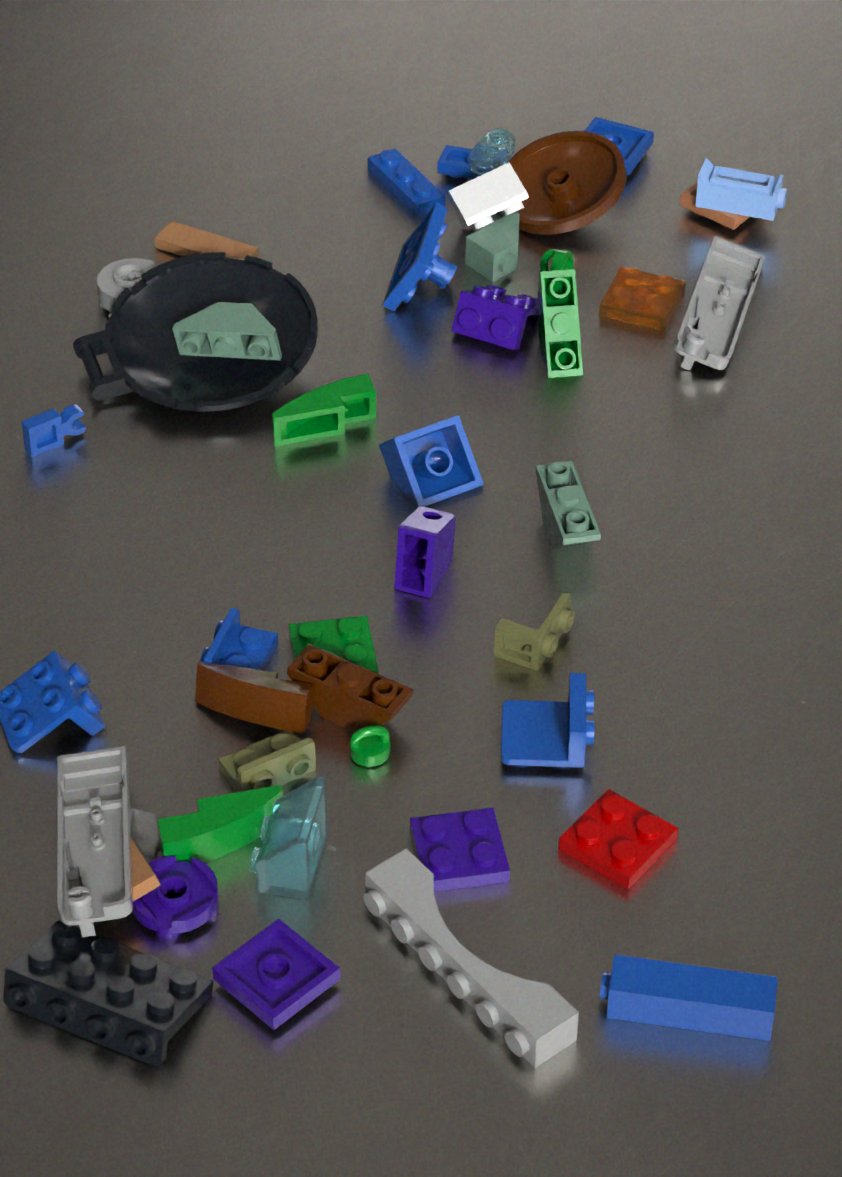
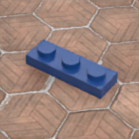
M396 148L384 150L379 154L368 157V169L417 216L429 212L436 202L445 206V195Z

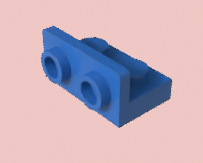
M230 608L225 620L218 622L214 633V640L210 647L204 648L200 661L265 671L278 646V633L240 625L239 609Z

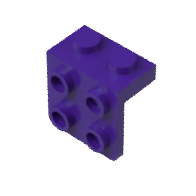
M487 284L486 287L474 285L473 290L461 291L451 331L512 350H519L527 316L537 315L538 298L525 294H518L517 296L505 295L506 289L495 285Z

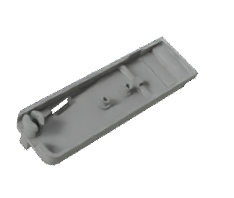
M714 236L673 344L674 351L682 355L681 368L690 371L694 361L718 370H723L727 367L760 275L765 255Z
M126 746L57 756V907L61 922L65 925H79L82 938L96 936L93 922L120 919L128 916L133 910L130 789Z

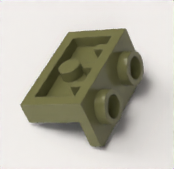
M285 730L219 758V771L235 792L283 785L316 770L315 743L310 737L300 740L295 732Z

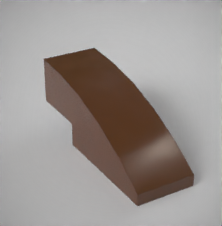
M203 661L197 663L195 702L237 719L304 734L311 724L314 684L278 679V672Z

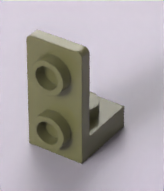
M562 593L538 630L501 618L495 626L494 656L538 671L546 657L551 658L554 655L561 634L563 632L568 633L572 627L575 612L571 610V594Z

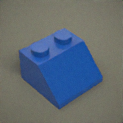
M459 415L379 444L391 480L416 509L484 485Z

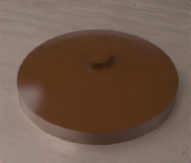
M566 131L542 137L522 148L507 162L511 164L529 196L528 199L522 201L524 208L516 211L520 214L519 229L533 234H561L594 222L614 206L625 188L627 178L625 163L618 147L608 138L587 131Z

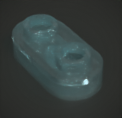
M501 128L493 129L487 133L469 154L470 170L478 175H483L505 165L515 153V136Z

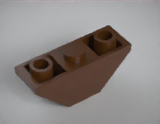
M310 644L287 667V675L292 681L314 684L313 707L323 719L352 732L366 726L380 725L392 720L413 696L412 688Z

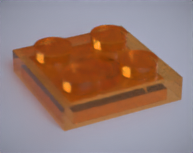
M620 267L600 303L599 316L665 331L685 293L686 281L667 275L643 272L636 268Z

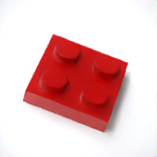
M608 789L559 837L558 850L629 890L677 840L678 827Z

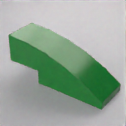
M369 374L353 376L323 385L297 397L272 414L274 446L345 434V424L376 419V389Z
M281 785L197 799L198 812L157 819L161 856H176L177 861L191 863V857L206 863L246 846L284 820Z

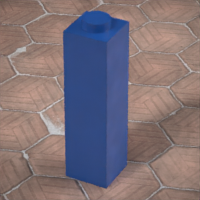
M614 954L612 972L603 971L600 999L608 1000V1019L770 1041L778 977Z

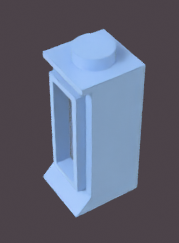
M705 158L698 175L695 207L774 221L778 208L784 209L786 203L787 189L782 188L784 175L780 174L779 178H774V176L720 166L714 167Z

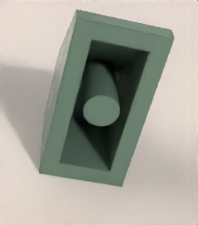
M518 212L511 213L466 236L465 265L491 282L517 270L520 214Z

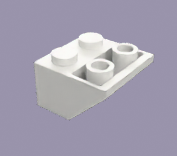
M510 163L447 192L462 228L471 226L473 231L494 222L492 215L501 212L504 217L524 208L522 201L529 198L527 191Z

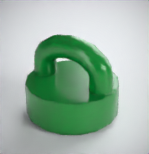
M548 249L541 256L540 272L549 271L548 262L551 257H553L551 271L573 269L574 258L571 251Z
M379 725L366 726L355 731L349 739L350 757L359 765L375 767L383 764L390 756V735L385 727Z

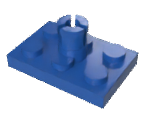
M438 202L433 205L401 248L382 304L393 312L402 301L405 303L409 302L416 291L417 285L415 284L419 279L422 281L429 279L437 284L438 287L444 289L456 272L457 266L455 264L449 263L437 254L441 246L437 241L442 237L447 228L444 219L448 208Z

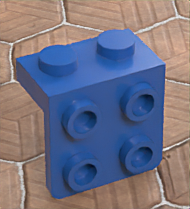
M54 650L0 691V721L12 750L18 754L23 753L68 718L92 736L105 728L99 712L102 709V704L90 690L88 683L91 682V678L81 664L78 662L70 663Z
M570 673L568 702L507 700L503 703L501 761L504 764L584 768L586 745H594V720H586V715L594 714V690H586V673Z

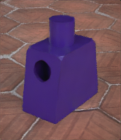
M421 506L398 527L394 589L426 598L432 597L452 561L456 523L455 515ZM426 560V564L421 568L419 566L420 562Z

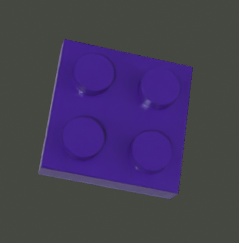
M493 807L410 818V833L415 855L434 874V892L510 882V868Z
M279 918L212 967L213 979L273 1030L340 980V968Z

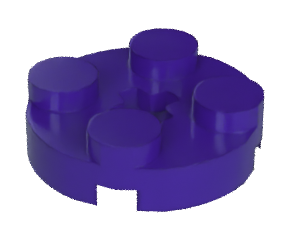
M164 856L150 861L148 864L155 873L160 886L133 901L132 911L137 920L145 927L155 930L159 937L173 939L180 933L194 930L206 923L210 918H213L218 912L217 878L212 869L204 862L191 857V863L177 861L176 856ZM172 890L176 894L184 892L179 898H167L168 891Z

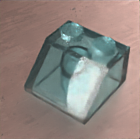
M316 777L276 800L272 815L264 817L261 828V841L263 842L261 848H254L250 862V872L256 874L257 892L304 900L309 899L328 837L326 778Z

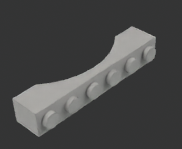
M407 848L365 872V893L363 898L368 910L374 916H380L392 928L394 935L400 942L408 943L419 954L423 964L429 970H435L447 982L450 990L457 998H464L476 1010L482 1023L487 1027H493L505 1039L508 1047L515 1055L523 1056L536 1068L577 1041L579 1012L549 983L526 980L500 971L480 960L462 946L447 928L438 910L434 894V874Z

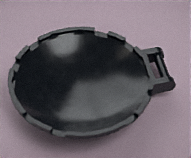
M225 252L200 253L167 261L142 274V280L131 289L125 288L112 306V315L109 322L106 323L105 330L79 337L73 343L76 356L82 359L90 379L89 389L95 400H105L135 391L150 401L174 409L200 412L221 411L258 402L290 383L306 366L313 354L318 336V319L312 298L304 286L290 273L285 275L275 270L271 262L246 255L245 259L226 257ZM217 302L249 303L276 329L282 358L279 361L180 355L172 328L175 323ZM107 353L114 374L103 376L96 356Z

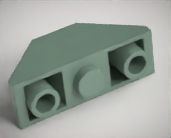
M217 302L175 323L172 328L180 355L279 361L282 358L276 329L249 303Z
M573 461L536 465L543 525L552 548L588 544L601 540L600 530Z

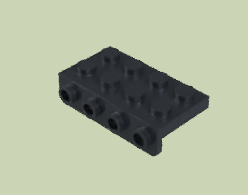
M57 920L5 968L3 1000L11 1009L152 1066H159L166 1059L168 1041L212 996L214 980L198 975L189 969H183L157 959L153 955L131 949L109 938H103L98 935L82 938L80 928L75 925H65L60 920Z

